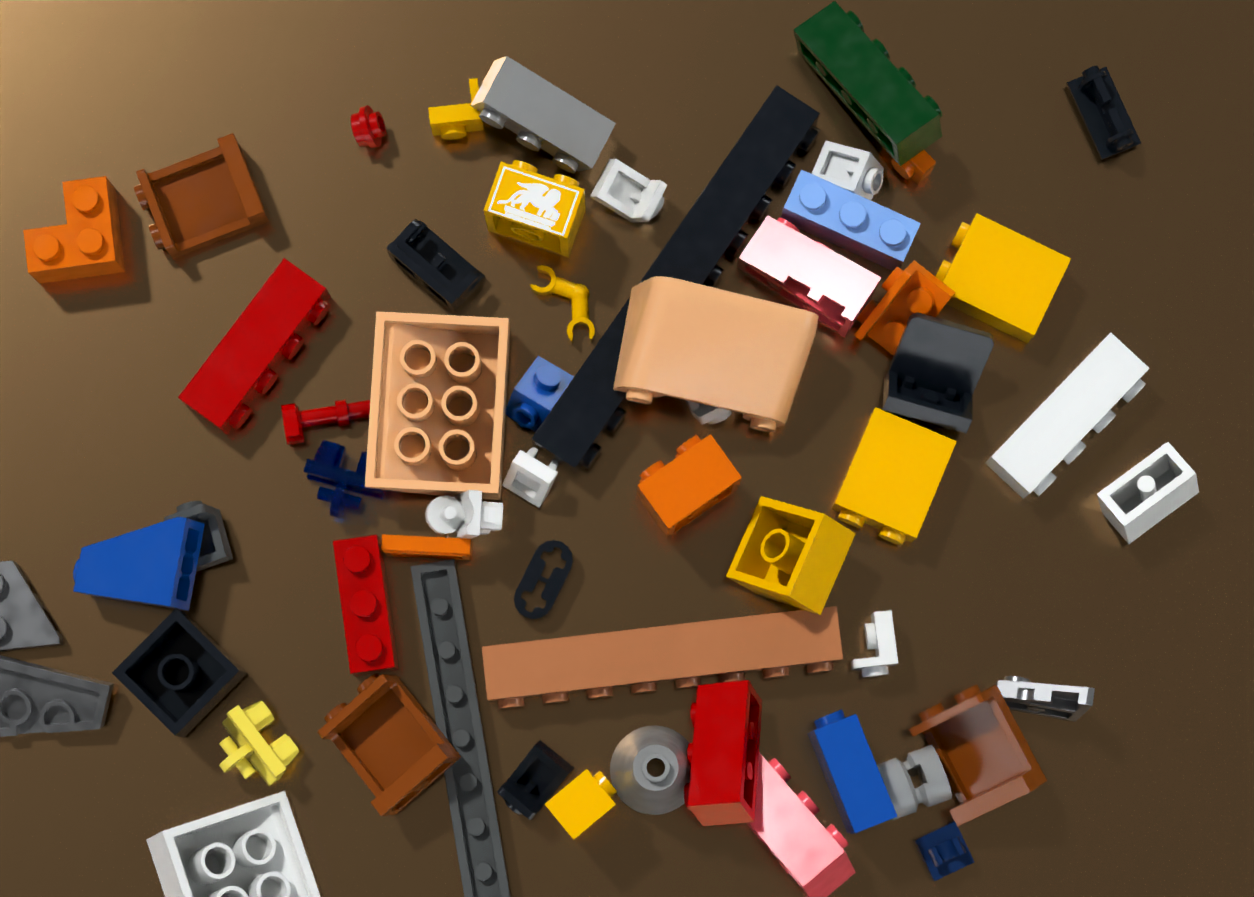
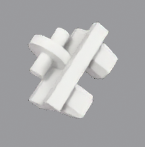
M468 490L454 497L448 495L439 496L428 504L425 512L426 522L434 532L442 535L447 534V538L471 539L480 535L490 534V531L502 529L503 503L482 501V491Z

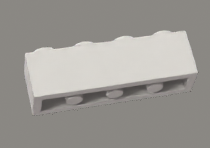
M1110 332L985 464L1023 499L1032 491L1040 496L1057 478L1051 471L1062 460L1069 465L1087 447L1081 441L1091 429L1099 434L1116 416L1111 408L1121 398L1128 403L1146 385L1140 378L1148 371L1149 367Z

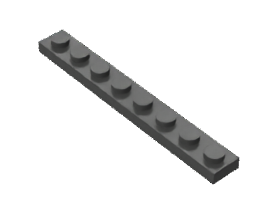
M450 559L410 566L436 726L461 756L458 761L444 772L464 897H511L455 560Z

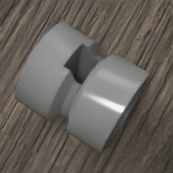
M932 745L907 753L905 762L893 758L877 764L898 816L892 820L917 812L918 804L920 803L931 807L952 799L947 775ZM918 775L921 786L914 788L910 777Z

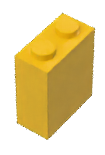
M976 213L970 225L962 221L951 243L958 250L951 263L943 260L935 277L956 292L947 305L1028 344L1035 335L1071 258Z
M875 407L869 417L831 509L840 512L838 519L849 525L862 528L863 524L866 523L880 529L878 536L889 542L903 545L906 540L912 543L919 534L957 441Z

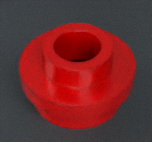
M369 105L360 107L358 113L351 115V127L360 147L370 146L372 149L380 147L382 137L386 136V126L379 111L374 112Z

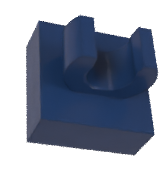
M955 821L913 840L932 881L939 880L974 863V859Z

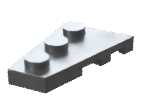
M0 655V737L17 736L18 734L56 733L101 729L105 724L114 683Z

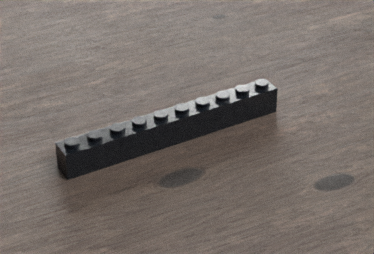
M776 85L640 283L651 277L663 276L715 287L725 271L720 267L722 261L728 253L736 256L749 236L744 230L751 219L754 218L760 221L770 207L773 199L768 197L773 187L776 183L782 187L786 184L797 166L792 162L793 158L800 148L807 152L815 142L821 131L816 127L820 113ZM630 297L531 438L534 447L552 459L557 460L558 463L574 474L578 472L581 466L587 469L590 468L602 450V447L597 444L606 430L614 433L627 411L622 409L627 401L626 393L613 390Z

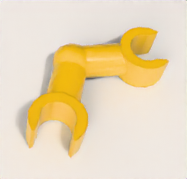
M536 266L539 272L550 276L551 282L546 287L530 284V288L534 293L541 296L554 293L571 299L572 320L567 326L570 342L573 343V330L578 325L588 327L590 341L593 342L595 328L594 324L589 320L588 287L584 284H577L557 277L553 269L548 266Z

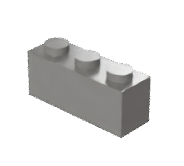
M508 56L493 62L470 105L481 112L479 117L485 123L498 129H502L505 126L518 134L516 140L520 144L534 151H539L540 148L554 156L552 162L570 173H575L576 170L583 171L593 168L616 125L612 120Z

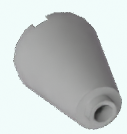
M645 726L626 735L614 750L610 763L611 782L617 791L618 797L633 810L649 815L669 813L685 803L684 786L686 783H690L691 772L687 758L689 744L687 739L675 730L663 726ZM658 759L664 763L665 770L661 776L653 777L648 773L647 764L650 760Z

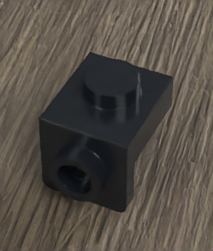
M539 740L512 775L499 788L497 793L505 800L506 805L513 812L524 815L529 820H532L558 790L574 767Z

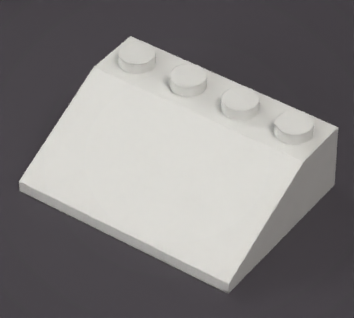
M285 791L161 831L146 839L165 897H321Z

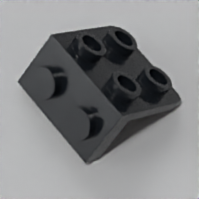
M913 313L908 319L884 378L883 410L892 412L902 418H914L932 423L944 430L953 429L967 433L973 420V392L993 349V335L926 314Z

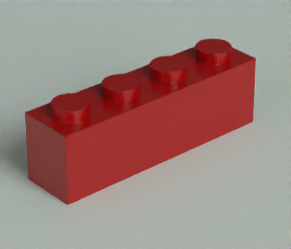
M284 258L178 398L226 435L232 427L235 430L239 429L249 417L252 411L249 405L258 393L264 395L276 381L278 373L275 370L284 358L290 360L300 350L304 343V338L301 336L311 323L317 325L327 314L330 308L328 300L331 298L327 288Z

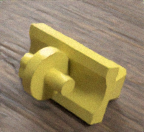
M263 701L249 705L243 710L237 705L227 712L228 717L222 722V725L231 737L228 736L219 743L228 755L219 766L224 773L237 767L245 779L252 776L257 770L270 787L282 777L286 767L300 751L286 734L270 745L259 732L271 725L275 720Z

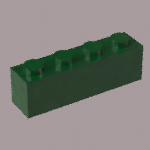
M833 1L793 29L798 53L900 166L942 137L940 124L942 112L938 104L929 95L923 97L915 89L916 84L912 76L904 67L897 69L892 64L888 51L878 39L870 40L864 33V27L854 12L848 11L846 13L836 1Z

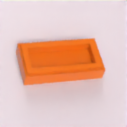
M382 534L381 550L387 557L470 561L473 557V542L467 538Z

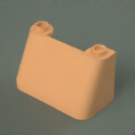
M651 277L631 289L613 390L625 392L627 400L637 403L651 404L653 397L666 395L743 413L742 417L750 421L749 427L751 429L775 432L776 427L786 424L816 335L819 316L807 310L677 278Z

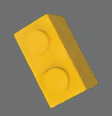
M586 769L547 801L545 806L572 839L575 840L616 806L611 797L617 791L601 771L592 776L588 769Z

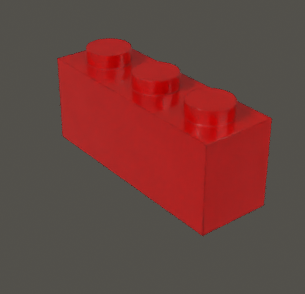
M378 535L333 541L350 674L355 677L399 670L384 554L381 550L382 540Z
M749 680L698 685L696 703H692L690 710L694 735L693 742H690L687 748V758L691 772L690 783H686L684 786L686 808L691 810L702 826L755 822L762 699Z

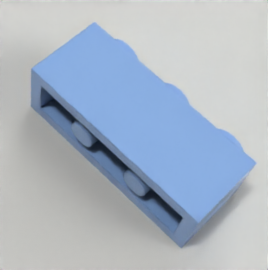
M802 169L781 215V218L788 220L797 228L892 271L897 266L901 268L921 224Z

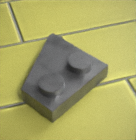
M13 560L0 562V652L63 645L61 634L59 631H56L45 613V608L39 598L32 592L17 562Z

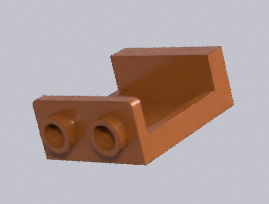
M234 133L218 138L219 147L152 173H147L145 169L136 171L140 184L134 186V191L142 210H151L155 223L149 225V230L158 250L165 248L172 259L270 222Z
M374 674L358 686L357 692L359 695L348 705L345 702L341 703L324 717L326 724L317 733L322 739H330L375 795L376 798L370 803L380 816H389L400 812L458 761L461 756L397 675L382 674L379 676Z
M976 684L954 695L953 697L957 704L946 710L942 702L922 711L918 714L921 722L908 729L912 737L922 733L928 744L935 748L947 775L948 782L960 803L949 810L957 827L1032 792L1047 781L996 684L983 691Z

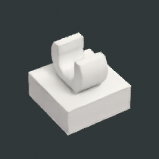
M533 447L527 453L522 450L518 452L510 465L502 486L540 508L558 474L556 471L558 461L553 459L548 466L535 459L539 449Z

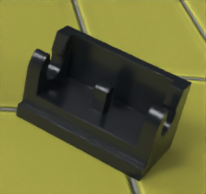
M414 219L386 248L389 257L454 313L486 278L481 271L477 270L421 220Z

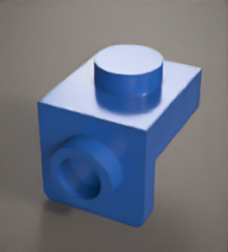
M537 356L514 387L506 407V415L520 426L529 428L536 433L574 376L544 358Z

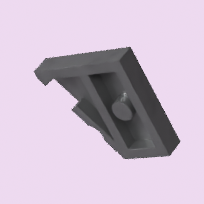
M1005 676L1004 680H997L995 683L1010 710L1076 722L1093 706L1095 688L1033 683L1029 679L1018 676Z

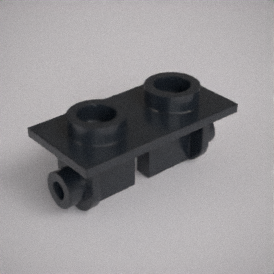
M1098 65L1092 66L1082 72L1083 76L1066 83L1101 160L1141 144L1107 67L1099 69Z

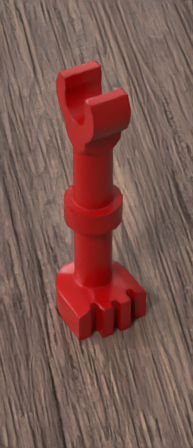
M346 399L335 401L334 406L300 411L295 403L281 405L287 445L304 443L303 428L337 422L339 426L350 425L349 420L368 418L370 414V400L347 404Z

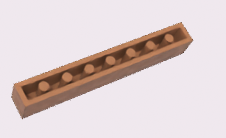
M837 606L824 607L821 615L806 610L482 646L487 700L489 702L497 701L498 709L525 706L524 698L542 696V704L569 701L568 693L586 691L587 699L613 696L612 688L630 686L631 694L657 691L656 683L674 681L675 689L697 687L701 685V678L718 676L719 683L745 680V673L762 671L763 679L790 676L789 668L806 666L807 674L834 671L833 663L843 660Z

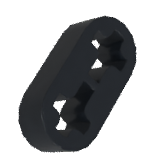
M551 540L541 544L535 551L516 589L514 596L515 607L525 619L537 621L549 615L572 571V552L563 542ZM555 549L562 552L561 560L566 563L564 568L555 567L549 579L542 577L546 569V562L541 559L543 554L552 555ZM541 582L545 584L541 598L546 602V605L543 609L535 607L533 612H529L526 610L527 602L522 599V596L525 592L532 594L538 583Z

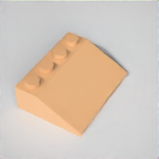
M376 311L365 488L436 496L448 495L452 497L468 490L482 491V499L501 500L511 336L509 318Z

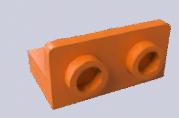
M915 260L904 271L897 266L881 286L887 291L881 301L877 303L872 299L856 320L862 325L854 336L861 341L868 335L894 356L909 317L913 313L937 317L956 292Z

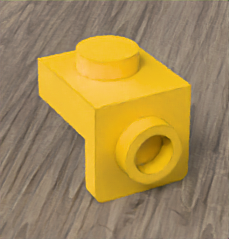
M478 78L469 79L471 103L479 90ZM471 103L428 107L433 136L441 135V138L445 140H455L465 137L467 135L466 132L482 131L484 126L483 120L479 117L481 112L470 106Z

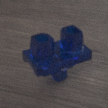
M323 440L315 454L314 460L307 459L303 472L307 473V480L336 487L335 490L320 486L317 494V499L331 503L330 516L340 518L344 507L360 510L363 498L350 495L348 491L379 500L384 499L386 490L365 488L367 452L361 453L356 472L341 468L346 448L340 444Z

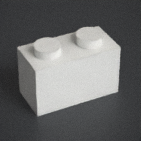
M1167 442L1097 493L1103 515L1125 541L1130 544L1198 494L1199 487L1194 470L1172 445Z

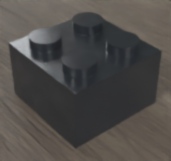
M177 608L112 672L175 736L183 738L247 674L185 612Z

